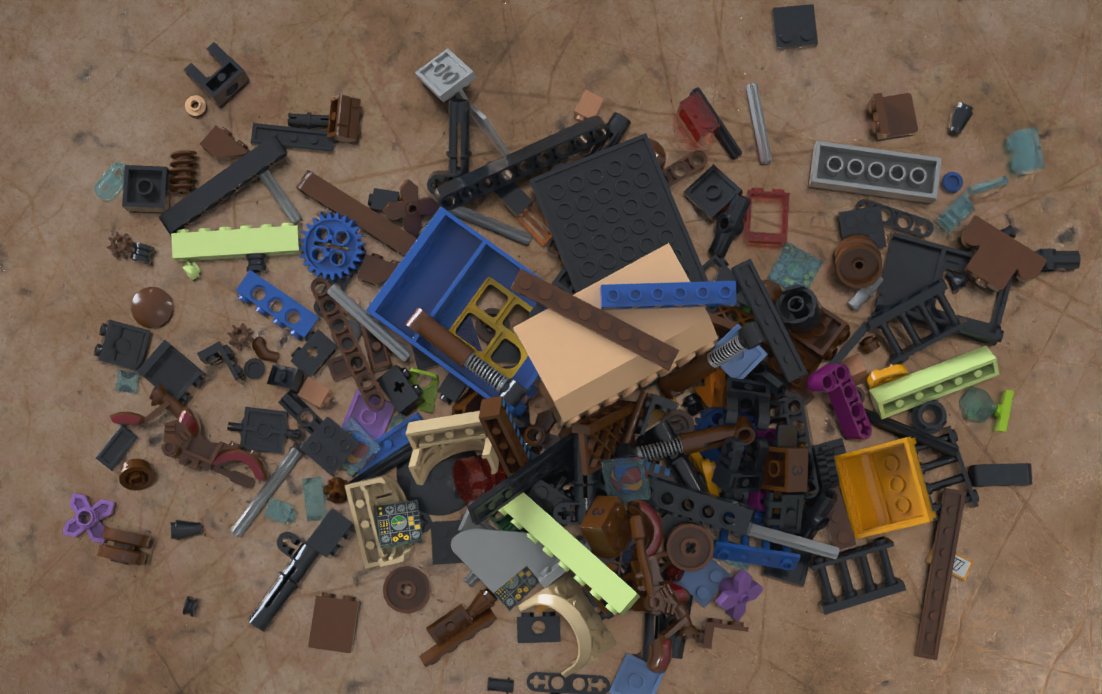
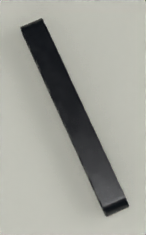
M589 117L440 185L435 190V198L440 206L447 211L456 209L606 140L610 135V128L601 117Z

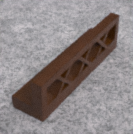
M733 306L716 307L718 313L715 314L707 312L716 334L720 337H724L736 324L744 327L746 322L756 321L754 315ZM732 313L736 315L738 321H729L726 314ZM767 341L759 345L768 354V357H773Z

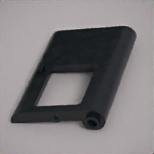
M894 232L881 276L884 280L878 288L873 313L943 277L945 270L969 275L964 269L974 253ZM1014 274L1005 288L998 293L991 322L987 323L965 317L968 325L965 326L966 329L954 335L994 346L997 342L1001 343L1004 331L1001 330L1000 325ZM932 297L926 300L925 305L937 326L941 329L949 325L950 321L944 311L938 310L935 307L937 298ZM913 307L907 311L906 315L911 323L928 327L918 308L915 309ZM956 314V316L958 317V319H960V318L963 317V316H961V315H957V314Z

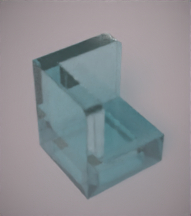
M973 386L960 399V404L969 418L985 422L997 409V406L986 390Z

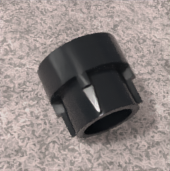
M937 399L911 408L909 423L911 427L932 435L939 432L946 425L947 413L944 406ZM925 411L932 414L933 419L931 423L923 420V413Z

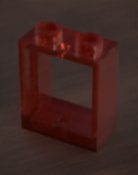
M695 92L680 102L677 116L697 146L700 148L715 139L719 132L720 124L699 92Z
M757 187L747 191L746 197L751 199V203L745 213L743 243L786 245L790 193H784L785 190L772 189V192ZM752 200L782 202L780 233L750 232Z

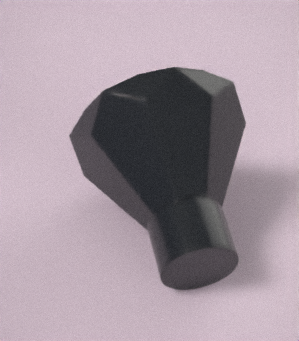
M951 270L945 275L951 281L956 292H960L965 288L969 279V275L955 274Z

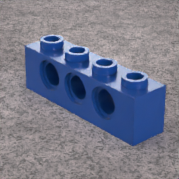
M251 270L235 290L240 294L238 298L247 305L250 302L256 305V311L263 316L267 314L274 318L272 322L281 328L284 326L291 329L290 334L299 340L302 337L306 339L321 321L319 316ZM259 290L265 291V297L262 300L255 299V294ZM281 302L283 305L282 309L278 312L272 311L273 304ZM292 314H299L300 319L297 323L292 324L289 322Z

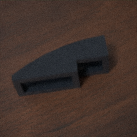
M514 182L491 192L517 218L533 205V201Z

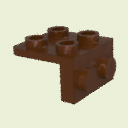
M882 93L873 94L868 104L869 111L873 114L874 119L872 122L873 131L877 134L878 140L917 133L918 125L910 93L883 97Z
M708 618L707 622L702 621L700 633L696 634V642L699 643V647L712 649L714 627L748 632L749 627H744V622L729 621L727 625L722 624V619Z

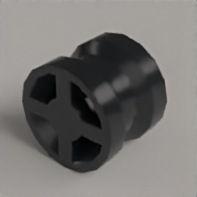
M134 242L133 247L135 250L131 254L130 259L150 265V256L154 253L155 248Z
M247 254L248 266L246 271L249 272L251 270L254 273L267 272V266L265 265L267 254Z

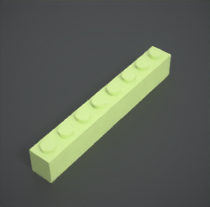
M524 492L498 510L504 516L508 513L513 518L511 522L519 530L524 527L529 532L526 536L535 544L538 541L543 544L544 548L542 550L551 558L555 555L560 560L558 565L566 572L572 570L576 574L574 579L582 586L587 584L592 588L590 593L599 601L603 598L608 603L605 607L614 615L619 613L624 616L640 598L630 586Z

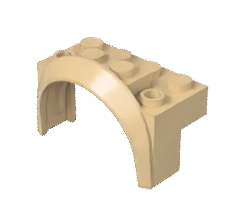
M480 411L408 423L406 436L413 449L409 469L416 484L424 485L429 472L442 460L454 454L471 450L483 451L482 458H487L492 469L491 474L497 472L499 458L479 420Z
M387 474L345 485L365 569L379 565L380 567L392 565L409 558L414 540L381 545L378 519L374 505L377 507L408 502L399 484ZM386 494H391L390 496H385V497L377 498L378 496H382V495H386Z
M570 571L518 605L520 612L535 605L548 606L559 612L571 625L578 642V656L576 660L571 662L572 666L561 673L565 678L597 660L616 644L612 634L608 631L601 617L595 611Z

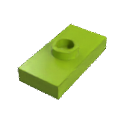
M1006 389L1002 391L1000 404H997L995 407L994 416H997L995 433L1002 434L1007 431L1014 391Z

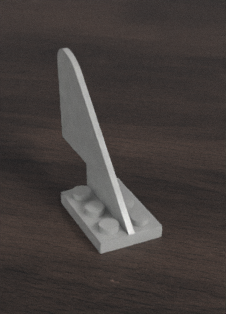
M448 48L415 72L417 77L443 102L451 99L454 95L457 99H468L462 88L470 85L477 78L475 73ZM470 102L471 117L503 157L510 154L488 118Z
M468 529L458 533L451 541L453 552L493 593L526 566L537 577L544 588L548 587L566 572L558 565L560 560L555 555L551 558L542 550L544 548L543 544L539 541L535 544L526 536L528 532ZM580 535L573 536L589 551L592 550L584 535L582 537Z

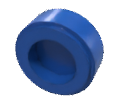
M948 172L941 180L942 189L951 194L958 192L963 185L961 175L956 172Z

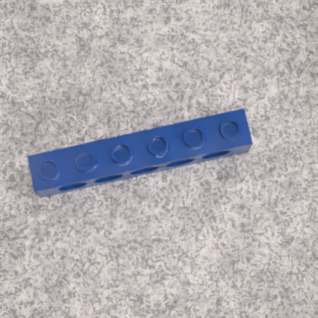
M736 281L608 284L600 286L601 310L734 306L737 303Z

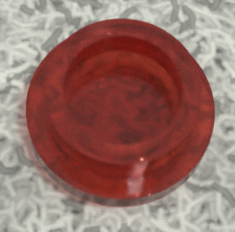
M671 564L666 571L667 580L678 583L685 571Z

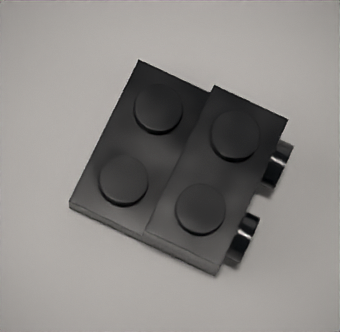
M107 320L106 324L102 323L99 335L102 336L101 344L97 343L94 350V356H97L96 361L137 371L143 362L150 330L113 320Z

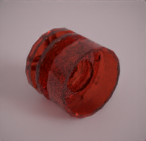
M482 454L477 455L476 458L470 456L456 460L454 465V481L457 492L464 502L476 501L506 479L505 471L500 461L497 472L491 474V466L487 458H482Z

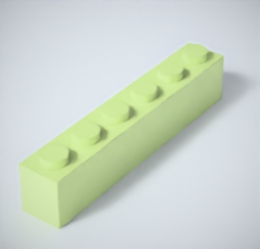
M282 223L280 227H273V224H263L261 228H252L250 225L240 226V229L233 230L231 227H220L217 231H211L210 228H200L198 232L181 229L177 230V233H171L172 258L176 262L243 258L251 253H265L267 256L301 254V250H299V247H301L299 241L300 229L297 225L294 226V223Z
M987 346L972 350L870 389L872 405L881 419L898 414L1000 375L997 358Z

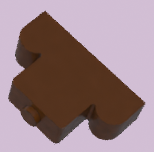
M976 215L972 217L961 236V241L965 247L970 249L977 248L964 271L975 278V282L984 288L988 286L996 292H1000L1005 288L1014 272L1018 280L1022 282L1032 281L1038 276L1047 262V259Z

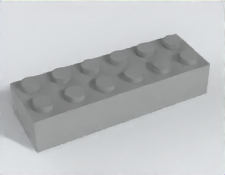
M816 141L813 148L809 187L933 203L937 199L942 158Z

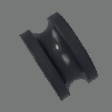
M188 596L184 604L183 614L189 613L191 617H194L199 605V599L193 600L191 596Z

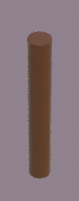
M640 391L622 444H631L649 394L648 392Z

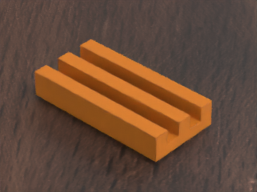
M531 206L519 218L515 216V219L544 248L552 235H548L527 213L530 210L549 230L545 218ZM523 215L546 238L544 241L521 218Z

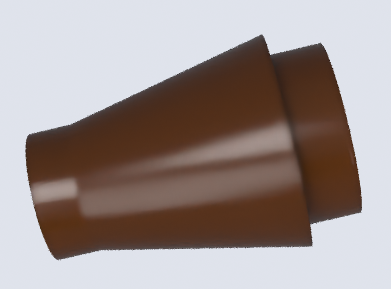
M485 588L478 592L466 611L475 619L478 615L495 606V602L498 599L488 588Z

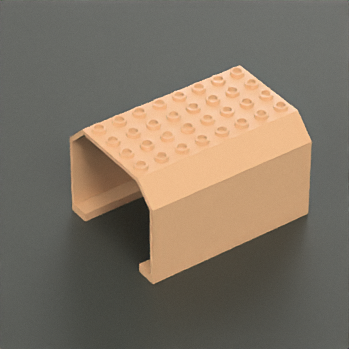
M668 243L573 296L601 309V285L690 282ZM705 307L602 310L678 349L679 352L669 371L550 309H546L513 327V331L520 339L542 380L538 388L547 405L552 410L561 428L566 425L568 429L572 427L571 424L579 421L582 416L585 415L587 417L597 412L600 406L603 405L605 408L615 403L620 398V395L625 398L634 393L639 387L638 385H641L643 388L651 384L658 377L657 375L663 377L671 373L677 367V364L680 368L689 363L696 355L699 357L715 346L714 342L718 339V336Z

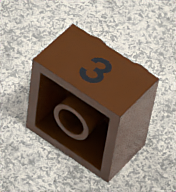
M769 446L763 466L765 476L760 489L781 492H807L808 448Z
M596 496L579 526L596 557L618 558L632 533L630 516L619 496Z

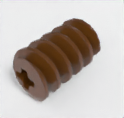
M179 150L170 154L171 159H173L170 162V166L173 169L169 171L170 175L173 176L169 179V182L173 184L169 186L168 190L170 192L188 196L192 193L189 189L196 187L195 184L190 183V180L196 179V176L190 175V172L196 171V168L191 167V164L197 163V160L191 158V156L197 155L196 151Z

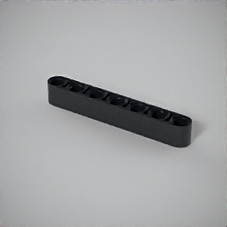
M277 136L268 138L159 216V220L170 236L171 233H177V230L185 229L288 155V152Z

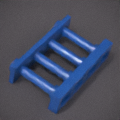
M756 511L753 524L764 526L762 515L765 512ZM726 513V516L735 518L733 513ZM772 525V529L778 530V525ZM722 529V531H719V541L715 542L712 558L795 571L800 560V554L791 553V547L782 545V551L770 550V542L762 539L761 548L749 546L748 535L740 537V545L728 543V530Z

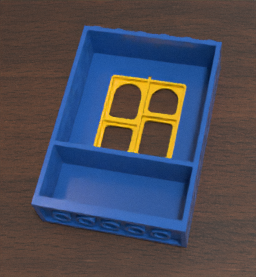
M440 207L366 311L486 399L499 397V392L493 389V386L490 387V384L484 382V379L481 380V377L475 375V372L472 373V370H469L466 366L463 368L441 350L405 324L416 308L419 307L447 330L459 337L456 334V329L466 315L472 313L492 327L496 334L482 352L465 340L463 341L476 351L475 356L478 355V358L484 360V363L487 362V365L493 367V370L496 369V372H500V375L503 374L502 377L512 378L528 390L516 408L506 402L512 417L521 416L527 408L525 404L529 398L533 399L540 390L538 386L542 380L520 339L503 325L504 319L516 304L521 305L529 312L536 304L531 299L510 289L520 269L535 276L537 275L446 209ZM488 285H493L508 296L507 302L495 317H491L476 306L477 300ZM503 339L510 340L521 352L519 363L511 369L502 368L491 360V355Z

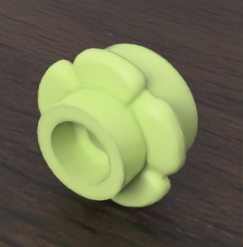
M186 261L187 264L182 268L192 281L197 277L200 278L198 273L201 270L194 261L192 263Z

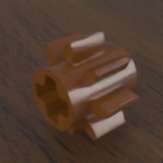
M116 232L114 238H108L111 241V245L107 246V249L114 250L112 253L114 257L121 254L125 258V254L128 252L133 253L130 245H133L134 242L132 240L127 241L129 238L127 233L122 237ZM123 243L124 247H118L117 244Z
M244 323L240 327L232 325L234 330L232 333H227V335L232 337L229 344L237 343L236 348L240 350L241 346L249 348L248 342L254 340L249 335L253 330L251 328L245 330ZM242 332L245 335V338H241L239 341V339L236 338V336L240 335Z
M340 477L328 479V485L324 486V494H327V500L333 503L346 501L345 485L348 484V481Z

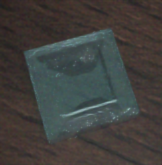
M118 370L115 391L137 394L140 374L133 371Z

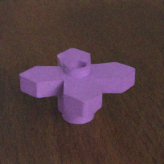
M73 493L70 507L76 514L74 518L65 522L63 535L77 538L86 530L91 541L106 543V540L102 538L104 525L101 520L113 515L115 502L101 499L91 506L87 496ZM88 515H91V519H90V521L88 522V521H87V516H88Z
M743 569L734 578L726 577L721 581L719 585L721 594L715 601L725 611L727 610V614L737 622L746 612L748 601L757 599L763 591V587L752 580L753 577Z

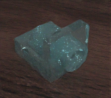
M270 497L263 517L288 526L289 522H293L297 511L294 510V505Z

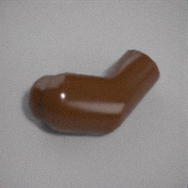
M256 337L252 342V348L258 358L277 363L279 352L268 350L265 346V339L263 337Z

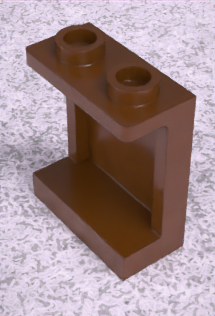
M322 592V595L316 596L308 647L352 653L360 602L355 601L356 597L343 595V599L334 598L335 594Z

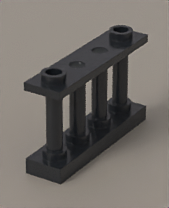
M943 277L867 317L871 328L877 327L881 329L894 352L890 356L892 365L896 363L902 364L909 359V356L952 333L958 334L966 329L965 326L968 325L965 316L958 319L944 295L948 287ZM932 297L937 298L950 321L949 325L939 329L925 305L926 300ZM913 307L915 309L918 308L932 334L920 339L906 315L907 311ZM895 317L896 319L899 318L913 344L904 349H901L888 326V321Z
M951 426L942 428L944 435L937 437L957 445L958 436L955 429H952ZM920 443L915 444L917 454L919 451L930 448ZM958 451L956 457L948 455L923 464L920 462L923 475L926 471L951 463H955L958 475L931 484L925 482L932 510L936 512V516L940 514L941 503H933L930 495L934 491L958 483H962L963 489L966 491L964 504L969 503L970 508L979 506V495L976 489L973 490L960 451Z
M885 536L878 537L872 543L839 552L835 560L818 555L813 557L812 561L807 562L812 570L817 569L825 597L818 603L824 615L906 591L904 581L894 577L887 548L894 546V542L890 538ZM879 551L886 577L885 582L879 584L873 581L866 555ZM856 557L859 558L866 584L864 588L859 590L853 588L846 560ZM838 563L845 588L844 594L839 596L833 595L826 566Z

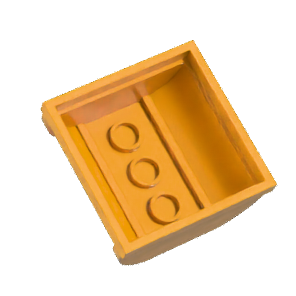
M910 436L834 456L841 492L855 539L934 521L933 518L937 517L936 512L932 510L915 444H917L915 438Z

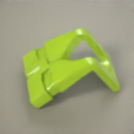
M411 368V381L414 385H419L417 380L418 374H423L433 379L429 385L423 388L419 385L424 392L422 397L425 402L418 407L421 411L432 413L435 407L434 400L437 396L439 377L434 373Z

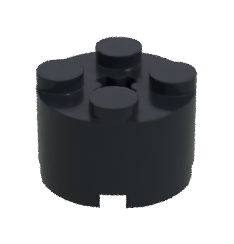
M792 285L785 288L779 299L777 298L775 308L783 324L790 332L806 333L821 324L823 315L822 305L811 289L804 285Z

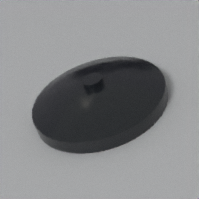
M475 450L457 453L439 462L429 472L424 485L416 484L410 472L409 463L411 457L397 465V483L403 490L407 501H417L418 511L428 515L444 516L463 509L471 502L473 495L477 493L480 486L481 465Z

